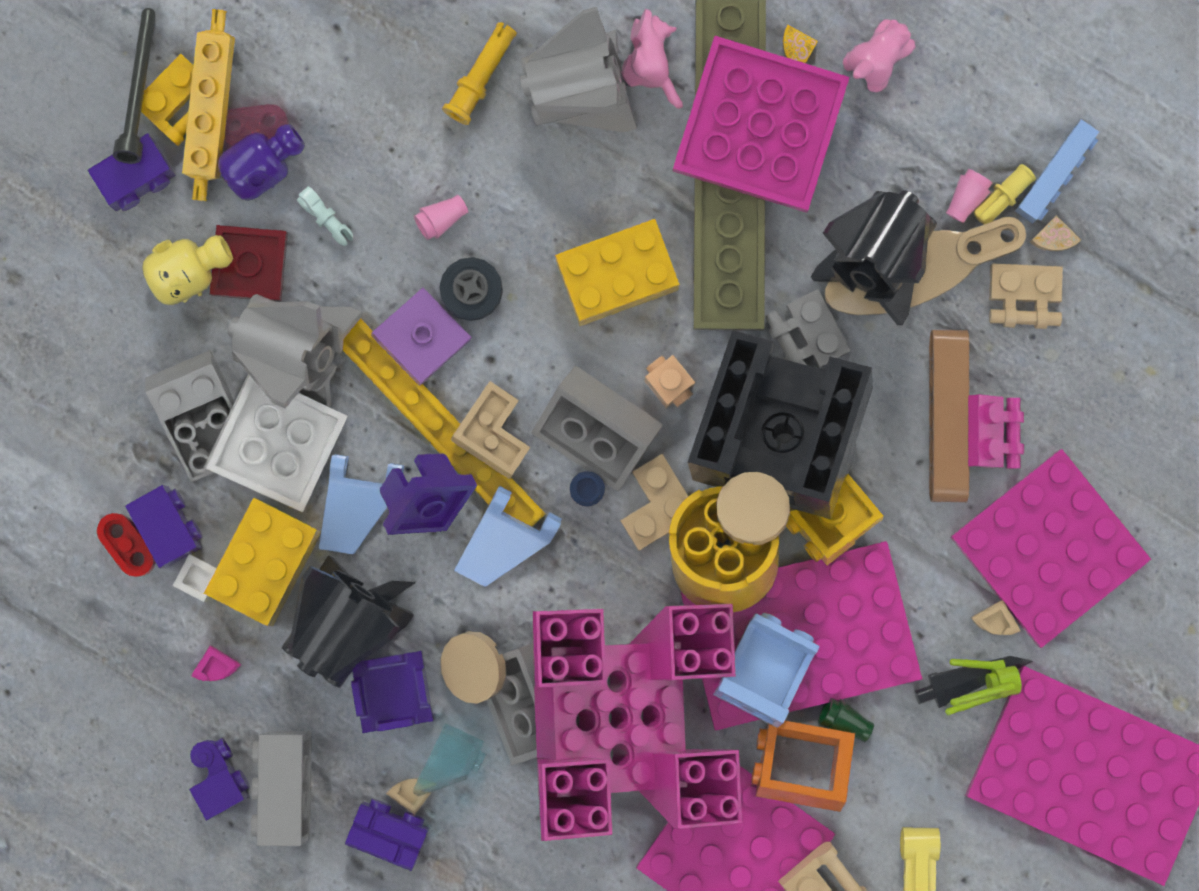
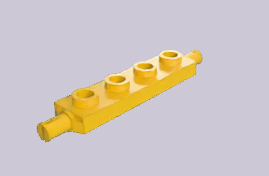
M212 9L210 30L197 32L182 168L183 174L194 178L192 200L207 201L208 180L219 179L221 174L218 169V159L223 154L235 37L224 32L227 11Z

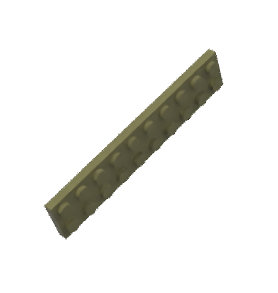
M695 0V96L714 36L766 51V0ZM694 178L693 330L764 331L765 200Z

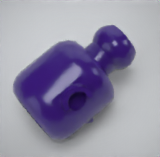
M291 124L280 126L276 130L275 136L270 139L262 133H252L226 150L219 157L218 169L227 185L239 198L245 201L254 200L269 189L274 188L276 184L288 176V167L285 159L302 153L305 143Z

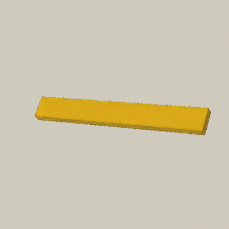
M360 318L343 339L342 350L440 454L443 453L448 457L451 465L460 475L472 474L477 484L475 491L488 505L498 487L501 486L512 492L503 512L533 527L546 513L512 478L508 479L450 440L460 426V423L423 384L419 386L371 336L373 331Z

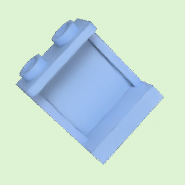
M755 614L750 619L735 649L736 677H722L713 695L778 728L784 723L789 713L788 708L813 656L818 652L820 646L813 643L814 638L806 632L797 629L792 632L782 627V622L770 614Z

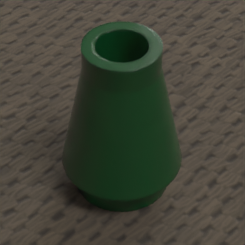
M830 698L829 703H825L818 719V723L823 725L824 728L855 733V739L863 742L870 738L874 729V723L864 718L841 698L840 700Z

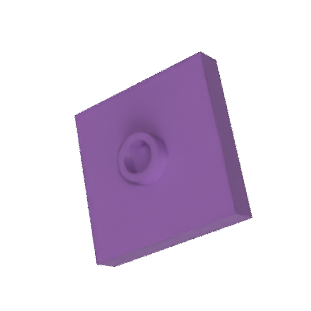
M424 288L420 289L371 334L377 343L419 386L470 342L472 338Z

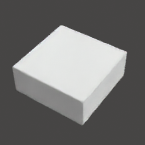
M189 554L173 586L203 602H207L209 596L203 593L217 567Z

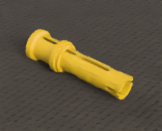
M502 22L496 24V28L467 77L463 76L457 81L458 88L449 104L445 103L442 107L445 114L464 125H469L471 122L470 115L478 101L484 100L486 84L512 40L517 35V32L508 25L504 29V23Z

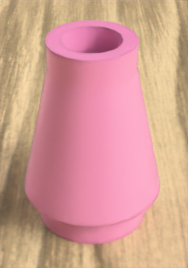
M968 169L965 175H960L946 214L964 224L967 217L991 193L989 188L992 182L981 174Z
M456 195L453 198L420 208V213L414 215V220L418 229L427 240L433 237L438 239L462 216L468 213V208L463 199Z

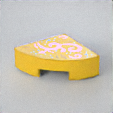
M787 25L782 40L786 58L807 63L818 43L817 40L790 25Z

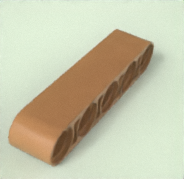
M931 330L929 496L931 502L967 503L969 498L968 330Z

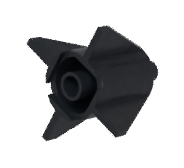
M902 190L897 194L894 192L875 191L870 199L828 223L823 234L835 250L817 265L810 277L813 281L840 282L851 292H854L857 287L866 292L864 299L879 302L897 325H903L909 315L914 283H919L925 273L928 240L936 228L937 222L918 205L919 199L912 192Z
M328 555L320 569L309 566L302 576L292 631L282 645V649L290 656L300 660L297 667L305 674L315 678L319 673L330 684L341 688L355 666L387 644L398 632L407 627L414 614L385 600L375 590L370 593L362 587L363 582L349 575L333 557Z

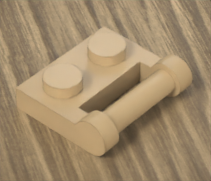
M825 842L818 846L778 881L785 891H832L817 872L821 865H826L845 891H868L864 886H859L837 857L838 852L831 842Z

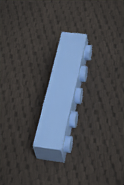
M1081 119L1015 212L1032 224L1037 219L1041 221L1048 212V209H1046L1048 203H1054L1061 192L1058 191L1062 184L1066 186L1073 177V174L1070 172L1074 167L1079 168L1086 157L1083 156L1087 149L1091 151L1098 142V139L1095 137L1099 131Z

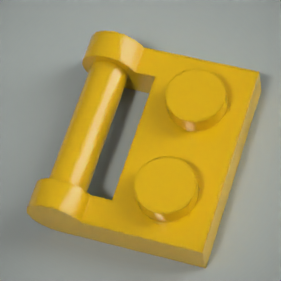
M181 53L144 90L141 113L177 147L185 140L183 136L187 130L188 112L173 127L168 121L190 99L193 64Z

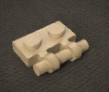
M991 264L989 300L1003 301V310L990 309L989 322L1003 324V327L1015 328L1016 324L1034 325L1035 329H1047V326H1061L1062 313L1048 312V303L1062 302L1063 267ZM1016 301L1034 302V311L1017 310Z

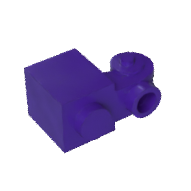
M224 738L218 741L206 740L199 742L193 746L190 753L191 762L195 766L208 768L207 778L189 789L206 821L250 797L246 791L250 788L246 776L240 769L235 771L233 765L228 760L233 757V754Z

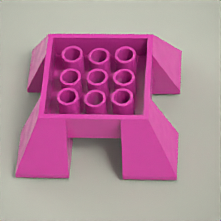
M732 604L665 606L630 644L605 645L603 609L533 611V669L541 841L612 835L611 793L639 791L675 829L742 823L739 750L686 749L683 679L736 677ZM608 677H610V685H609V687H608V683H607ZM610 712H611V715H612L611 722H609ZM579 714V724L577 726L576 718ZM611 750H613L612 760H611V757H610Z

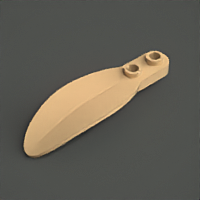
M1003 217L966 232L951 230L933 231L928 240L925 273L919 283H914L910 308L930 301L949 291L962 282L976 266L1019 250L1026 239V230L1022 222L1013 217ZM1002 231H1011L1014 239L1011 242H1004L1001 239ZM972 242L979 244L980 252L978 254L969 253L967 245ZM829 282L825 288L826 302L831 308L839 312L851 315L887 313L879 302L864 299L866 292L857 287L854 292H851L840 282Z

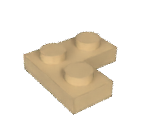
M489 381L450 440L510 479L531 447L501 428L519 400Z
M663 454L632 472L650 503L620 520L638 551L669 533L674 513L688 497Z

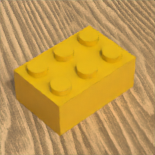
M656 219L555 255L558 269L579 326L679 290L680 284Z
M253 498L203 594L266 626H274L321 535V531L259 499Z

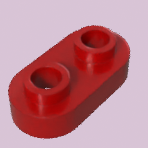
M111 513L99 521L97 526L98 539L125 574L133 577H142L154 569L156 562L137 527L129 517L119 513ZM115 525H120L123 528V534L119 538H115L112 535V529ZM140 552L144 556V562L142 565L136 566L133 562V557L136 553Z

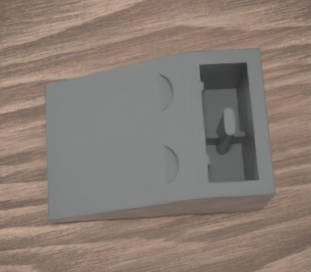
M211 350L145 378V393L191 482L214 473L204 468L235 403Z

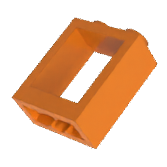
M784 721L778 728L769 723L765 729L760 728L756 749L762 750L760 763H754L751 784L757 785L755 796L841 812L847 799L855 733ZM776 736L835 746L829 790L770 780Z

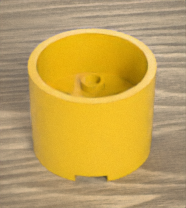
M724 486L713 487L703 491L699 489L680 504L671 520L669 545L674 578L682 593L695 605L732 604L733 612L745 610L759 602L769 592L776 579L779 562V535L776 539L763 545H753V543L748 544L745 542L743 544L734 541L723 531L717 517V499ZM727 539L731 541V547L728 545H724L722 548L718 547V541L721 543L726 542Z

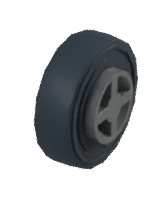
M475 257L462 258L449 265L442 275L439 286L441 300L447 310L457 318L468 321L480 320L493 313L500 304L503 293L501 277L495 267L487 261Z

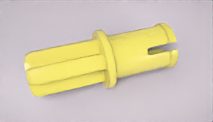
M1020 164L1001 185L996 184L993 187L994 191L974 210L973 213L976 219L983 225L990 223L1006 207L1015 205V199L1032 182L1036 181L1033 172L1025 165Z

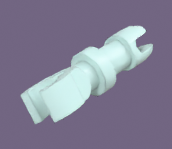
M308 186L299 194L297 202L304 210L317 218L316 223L320 227L325 226L332 233V237L337 243L342 246L348 244L341 234L348 240H353L351 230L334 216L336 212L332 208L327 209L312 188Z

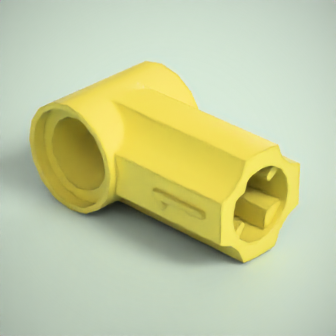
M902 827L900 852L901 858L904 860L903 891H936V861L940 858L941 848L939 828Z

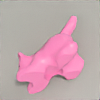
M645 9L641 19H635L632 26L630 38L634 45V50L623 63L621 71L623 80L630 87L639 85L648 88L661 87L672 105L678 109L683 108V102L669 78V65L664 51L665 39L670 37L671 33L675 32L677 28L669 26L656 15L652 16L651 11Z
M884 19L877 26L868 42L856 45L852 51L846 54L843 59V67L846 71H854L853 77L855 79L864 78L869 91L880 92L887 87L889 78L892 75L893 66L899 60L909 56L916 48L915 41L910 39L911 33L905 24L898 23L894 19Z

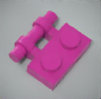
M980 394L968 395V466L1004 468V455H1006V469H1021V455H1024V444L1021 443V423H1024V412H1021V398H1006V411H1004V397ZM1004 423H1006V443H1004Z

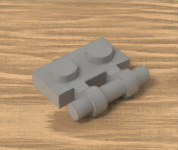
M819 289L787 304L786 308L792 317L791 319L783 321L778 310L765 316L771 327L768 331L773 340H778L786 355L783 358L785 360L806 365L804 360L812 356L817 367L820 368L828 363L830 356L840 358L851 351ZM795 329L799 330L806 344V347L799 350L789 333Z

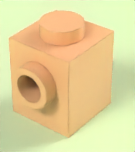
M662 355L646 368L649 374L645 376L644 381L665 408L669 407L672 403L678 407L693 395L690 389L694 387L695 381L674 355L667 360Z

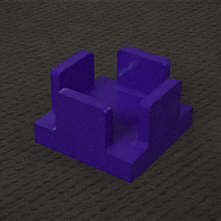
M443 453L418 454L414 462L422 477H412L409 483L400 468H393L379 490L389 510V515L383 522L387 534L447 531L477 487L472 474L458 475L448 457Z
M422 651L364 660L359 662L352 670L354 679L351 681L356 716H360L362 733L379 732L434 721Z

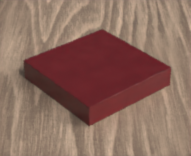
M216 225L215 235L224 238L231 250L233 260L225 268L212 269L209 294L215 297L251 299L252 296L258 294L275 302H281L288 232L283 230Z

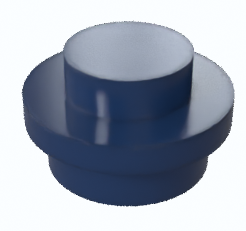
M584 471L578 473L570 483V495L581 506H594L604 496V482L594 472Z

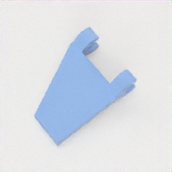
M334 454L331 457L329 484L319 549L355 554L387 509L379 491L383 483L345 477L349 456ZM388 464L386 478L393 468H400L404 473V465Z
M499 486L454 571L486 587L548 545L559 529L562 518L549 512L540 531L503 512L512 492Z

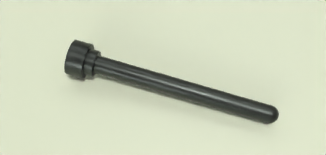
M145 8L141 13L124 131L114 142L113 157L117 161L128 164L139 163L143 152V144L140 142V137H138V129L156 16L152 8Z

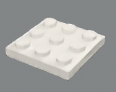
M248 374L204 468L303 512L348 416L300 393L295 396L286 408L275 405Z

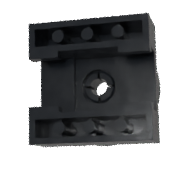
M732 330L687 462L692 480L719 487L724 486L731 478L742 473L760 472L772 476L783 485L789 497L790 511L799 510L831 519L843 481L853 464L856 440L873 390L872 367L830 356L826 369L822 370L772 356L774 341ZM780 434L791 435L792 439L787 443H781L779 448V443L775 441V438Z

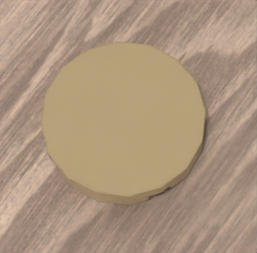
M760 472L742 473L731 478L721 489L717 499V517L723 531L734 541L743 544L745 542L748 544L753 543V545H763L776 539L785 529L790 515L789 497L783 485L772 476Z
M468 631L451 638L444 646L440 659L441 673L446 686L454 696L466 703L478 704L492 698L502 689L506 678V665L503 655H499L495 648L497 644L481 632Z

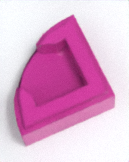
M209 646L191 676L202 681L222 680L235 673L242 664L214 646Z

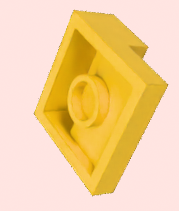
M848 474L843 481L831 519L794 510L790 511L786 527L793 535L800 532L807 543L804 545V548L815 562L822 559L828 565L855 545V540L882 521L884 515Z

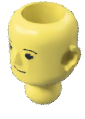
M218 235L209 237L205 244L200 247L189 239H180L173 243L170 240H165L152 249L153 253L148 255L143 261L142 270L146 282L157 300L166 305H175L182 301L184 303L187 302L194 295L202 296V291L207 289L211 283V270L227 267L232 262L233 256L224 238Z

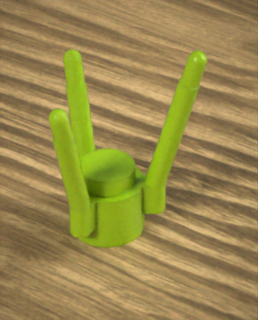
M968 659L949 660V664L952 666L990 669L992 673L986 674L987 689L952 699L950 704L953 707L945 710L946 715H952L995 699L1007 698L1010 695L1021 693L1022 684L1016 666L1006 667L1004 660L992 662Z

